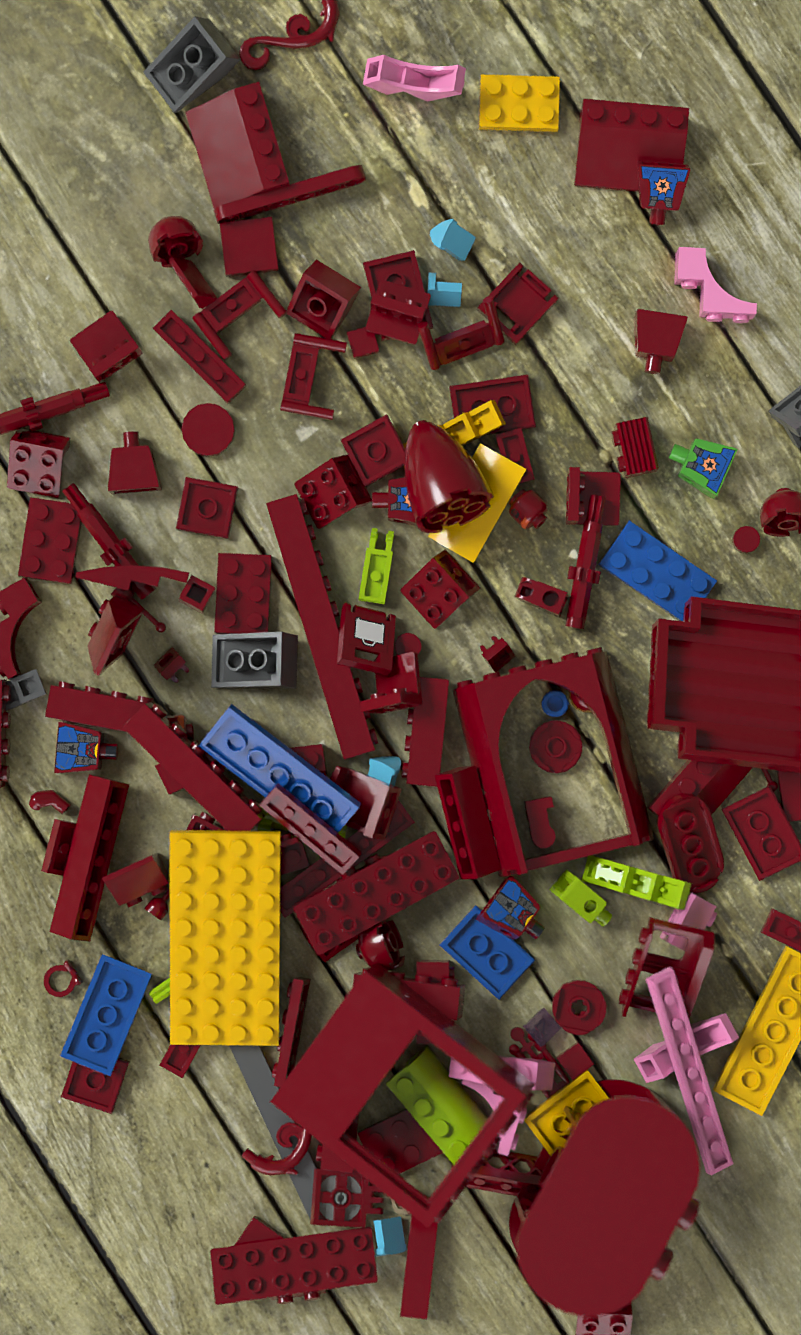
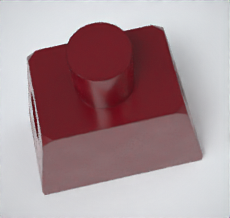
M637 309L634 316L635 356L646 358L644 372L660 374L662 361H673L688 316Z
M124 432V447L112 448L108 491L112 495L162 491L152 448L149 445L140 446L139 432Z

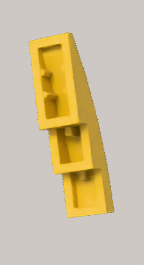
M490 400L474 410L463 413L438 426L447 431L464 446L506 423L495 400Z

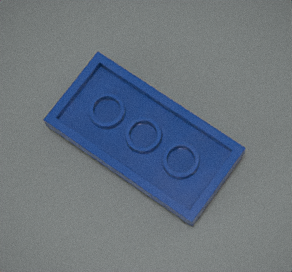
M630 520L598 564L679 621H683L684 607L687 600L691 596L706 598L717 582L713 577Z
M102 954L60 1056L111 1076L153 974Z

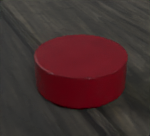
M751 526L740 527L733 534V546L741 553H750L759 546L760 535Z
M412 633L400 635L395 642L397 655L408 652H417L419 655L421 651L420 639Z

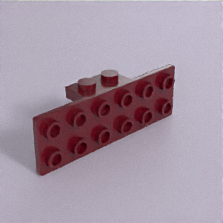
M436 831L426 834L388 856L379 857L377 853L365 859L363 867L356 870L355 866H353L343 875L340 873L342 878L337 880L336 884L293 907L317 955L327 952L459 879V875Z
M371 1227L210 1250L216 1305L266 1298L277 1300V1304L293 1303V1298L304 1296L305 1301L320 1299V1294L326 1293V1290L378 1282Z

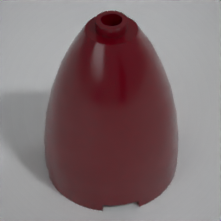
M422 420L412 426L406 444L405 480L411 510L418 529L425 533L442 532V527L452 526L457 523L463 526L484 514L491 507L489 501L494 496L484 475L466 449L447 431L433 422Z

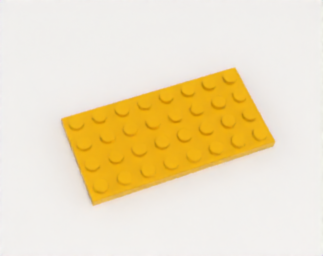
M170 831V1045L279 1046L281 831Z

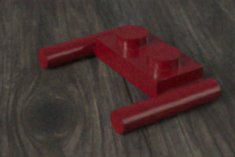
M254 270L217 298L216 301L205 307L201 312L196 313L192 319L221 357L226 360L232 355V352L218 336L217 332L220 333L261 302L262 298L279 319L285 316L287 311Z
M488 296L483 299L488 323L485 320L435 338V343L433 342L428 322L422 321L418 324L420 336L432 370H437L441 365L493 347V345L504 344L505 339L493 297Z
M299 333L294 334L280 411L333 420L335 410L309 405L319 348L346 353L347 342Z

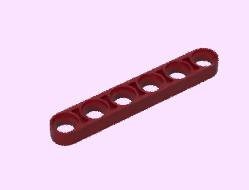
M354 165L217 206L213 211L218 224L237 221L361 184L366 180V175L362 165Z

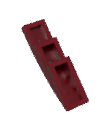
M130 565L76 572L75 578L129 591L132 581L159 587L161 577L187 583L190 572L164 567Z
M412 1215L400 1317L427 1320L438 1224L433 1221L429 1228H427Z

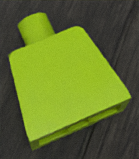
M567 869L549 889L588 923L596 921L600 926L604 927L612 918V914L604 908L607 902Z

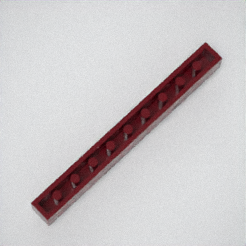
M297 494L266 503L343 758L345 760L375 751L374 745L379 743L374 728L369 730L366 719L371 718L370 713L361 712L358 694L363 693L359 677L353 679L350 669L353 667L337 664L340 627L337 626L335 617L340 615L336 602H330L327 594L332 589L328 576L322 577L319 566L324 565L320 550L314 551L312 541L316 540L312 524L307 526L304 516L308 515L305 500H299Z

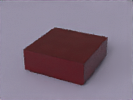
M366 327L347 332L354 359L379 353L375 334L366 331Z
M578 1041L556 1057L572 1080L594 1065Z

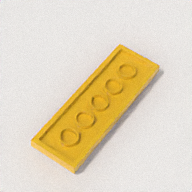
M785 946L712 1089L714 1092L760 1116H763L801 1041V953Z

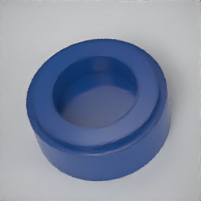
M550 691L542 698V710L550 717L562 716L568 709V699L560 691Z

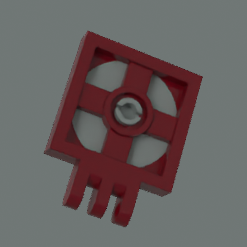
M314 1168L310 1224L365 1228L366 1214H383L384 1209L379 1207L373 1208L374 1203H384V1197H374V1192H383L376 1186L368 1185V1180L357 1171L347 1173Z

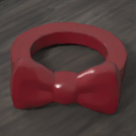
M66 960L63 963L64 965H56L46 971L43 984L50 995L55 997L66 996L74 990L75 985L79 986L83 983L70 960ZM55 971H69L72 979L66 990L56 991L51 987L50 977Z

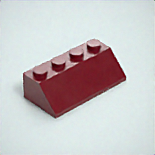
M687 760L646 808L659 817L662 807L668 800L676 795L688 793L696 795L704 801L712 815L753 767Z

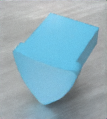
M454 219L443 221L430 231L433 244L456 259L465 261L476 237L457 225L458 222Z
M428 272L427 293L431 295L428 306L460 307L462 283L436 282V273Z
M394 756L370 758L368 775L395 786L397 774L401 767L400 758Z
M401 1216L374 1221L378 1247L375 1249L376 1257L407 1251Z

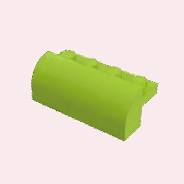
M428 1045L424 1046L407 1061V1065L386 1082L389 1089L453 1165L489 1118L457 1079L449 1077V1070Z

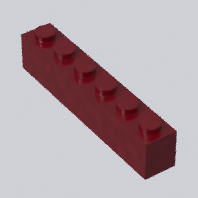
M151 702L144 704L123 728L227 831H252L265 817L262 813L263 808L259 806L260 804L254 799L249 800L242 793L244 791L243 787L233 779L230 781L223 774L225 772L223 767L214 760L211 762L204 755L206 752L199 747V744L195 741L191 742L185 736L186 731L178 723L174 722L172 724L165 717L167 712L159 704L155 703L153 705Z
M89 774L49 932L71 940L91 941L105 885L102 878L107 876L130 784Z

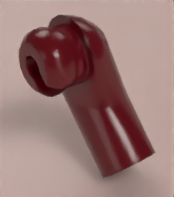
M54 790L37 791L31 795L29 806L33 810L39 811L42 807L52 806L62 815L71 806L69 802Z

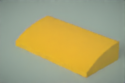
M481 443L472 458L484 475L494 496L489 501L491 507L484 514L463 526H460L459 523L452 526L442 527V532L430 533L428 536L472 563L476 561L527 470Z

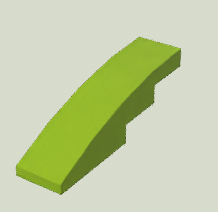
M592 855L587 858L582 881L681 910L685 909L691 883Z

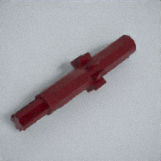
M106 382L81 390L78 388L37 402H34L32 397L20 400L22 407L0 414V435L27 426L30 427L31 432L43 428L42 421L85 407V404L109 397L110 394Z
M75 483L65 488L62 492L78 512L77 516L105 552L100 555L107 566L112 563L115 566L138 565L129 553L133 546L127 538H123L120 541L92 503L90 504ZM132 581L131 588L140 600L156 590L155 586Z
M591 495L587 521H584L576 567L569 566L567 579H572L573 584L565 626L584 629L592 584H599L601 571H595L603 528L601 521L606 499L604 496Z

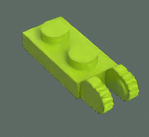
M372 528L369 548H366L358 601L385 605L393 556L391 550L394 531L388 530L385 540L386 548L385 550L375 549L379 532L377 528Z

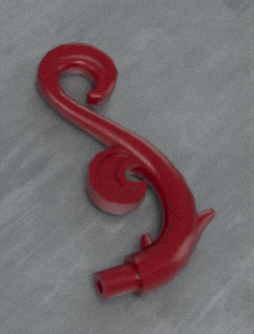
M321 1L323 10L320 16H324L323 23L316 31L309 35L298 34L300 29L309 33V19L303 14H295L286 22L288 37L256 36L245 40L239 52L241 62L246 68L254 71L261 70L267 66L270 59V50L265 47L263 55L259 58H254L250 54V49L256 44L302 49L315 46L326 38L333 42L339 19L338 1Z
M287 1122L278 1129L276 1138L277 1142L286 1148L293 1146V1143L290 1141L291 1136L298 1138V1143L291 1154L283 1159L273 1160L274 1155L264 1157L259 1154L258 1156L247 1148L241 1157L252 1164V1169L261 1174L269 1176L297 1175L298 1171L294 1167L305 1157L312 1135L300 1125L294 1122Z

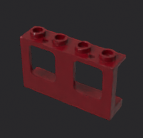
M650 917L647 927H642L638 941V943H641L640 948H635L633 952L632 964H634V967L627 970L625 978L627 988H622L618 1004L623 1005L622 1016L626 1017L629 1006L656 1013L652 997L637 994L634 991L641 972L656 974L669 967L674 969L687 1015L690 1019L714 951V932ZM656 930L686 937L688 943L681 959H673L649 953L648 949L653 937V931Z

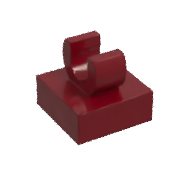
M492 636L491 639L494 644L489 649L481 645L480 649L483 652L481 655L494 672H497L512 660L515 654L503 638L498 639Z
M173 647L153 665L166 680L170 678L175 683L179 682L175 676L177 670L183 669L184 672H189L188 667L185 665L186 661Z

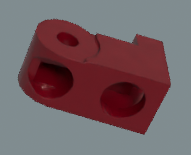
M522 577L514 597L560 618L568 598V593L545 583Z
M552 797L524 801L532 842L540 848L550 847L555 841V832L549 825L547 808L554 807Z

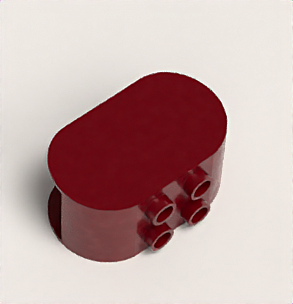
M605 1079L596 1081L609 1099L591 1106L583 1115L568 1106L565 1107L566 1117L564 1120L571 1123L570 1131L572 1132L570 1136L560 1137L566 1139L567 1142L564 1147L558 1146L551 1156L543 1146L534 1162V1166L531 1168V1170L534 1167L539 1168L542 1172L539 1186L542 1188H538L537 1194H530L527 1192L528 1186L523 1185L509 1213L510 1237L517 1252L518 1262L524 1278L541 1299L554 1308L571 1315L593 1317L615 1312L628 1305L642 1292L649 1277L660 1281L669 1269L673 1259L674 1251L666 1247L675 1228L678 1227L683 1231H687L694 1222L700 1208V1201L693 1197L698 1186L700 1162L692 1135L661 1097L650 1089L627 1080Z

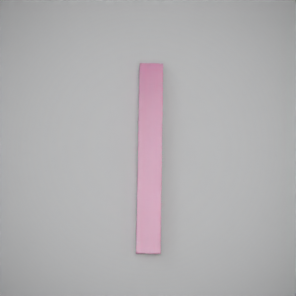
M668 967L646 978L706 1173L713 1175L732 1165L733 1161L674 969Z

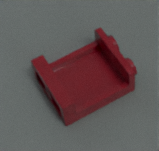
M336 766L335 771L330 776V780L361 803L360 807L345 825L363 832V835L367 837L385 840L402 789L354 769Z

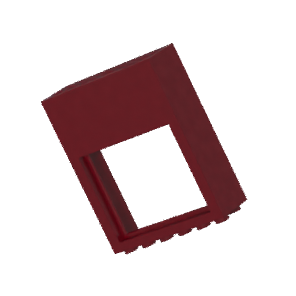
M377 962L362 973L270 1102L424 1226L429 1228L433 1221L437 1224L440 1223L454 1204L453 1202L457 1200L469 1184L466 1177L469 1180L474 1177L486 1161L482 1156L488 1158L502 1138L498 1134L504 1136L518 1118L514 1112L516 1111L520 1115L534 1095L530 1091L535 1084ZM418 1032L503 1098L430 1198H427L346 1133V1130Z

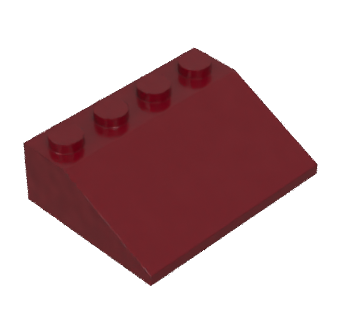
M259 82L232 89L185 112L214 208L225 203L289 185Z
M583 99L580 112L574 186L639 192L638 160L683 164L690 108Z

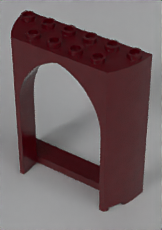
M602 647L587 650V655L580 657L578 652L563 655L560 657L561 661L556 663L552 662V658L535 663V668L528 670L526 665L514 667L508 670V675L500 676L499 672L483 675V681L473 683L472 679L458 682V688L452 690L471 766L476 765L501 866V870L498 871L499 877L525 874L530 870L630 845L637 846L654 839L607 651L603 652ZM533 680L553 683L570 691L589 708L596 718L605 740L628 831L627 834L524 859L501 768L499 734L504 715L512 700Z

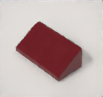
M176 257L169 258V263L199 308L203 309L216 301L217 296L194 262Z

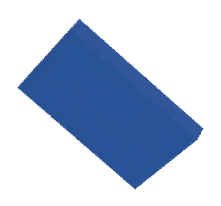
M475 905L439 945L500 1000L532 965L535 959L513 939L477 921L476 918L482 910Z

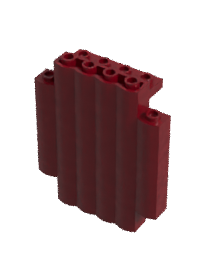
M691 596L685 603L683 621L658 618L652 625L647 728L679 732L678 759L801 773V610Z

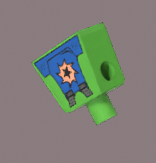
M695 439L689 449L674 444L669 459L682 464L678 473L679 478L714 499L720 491L738 449Z

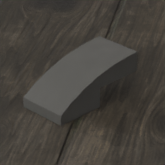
M37 669L7 681V685L11 686V700L7 701L6 711L47 694Z

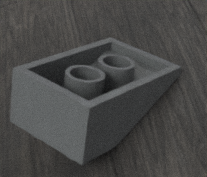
M194 16L143 73L172 111L177 113L223 79L241 59L210 19Z
M285 632L213 635L211 688L297 689L298 635Z

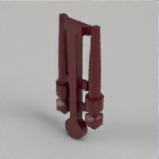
M514 1027L511 1030V1038L514 1041H519L523 1046L519 1051L518 1045H510L509 1052L511 1055H514L516 1058H527L523 1053L527 1051L532 1059L541 1060L545 1057L548 1062L555 1063V1072L562 1081L557 1084L553 1079L552 1090H541L547 1099L570 1083L554 1057L546 1048L547 1045L543 1039H539L538 1033L535 1030L528 1032V1039L531 1040L528 1043L524 1039L522 1028ZM533 1044L537 1051L541 1052L540 1054L536 1055L531 1049Z

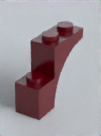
M22 578L0 591V610L4 616L9 615L8 618L0 622V675L3 678L7 677L9 680L22 675L17 664L15 652L19 628L26 616L42 603L31 582L26 578Z

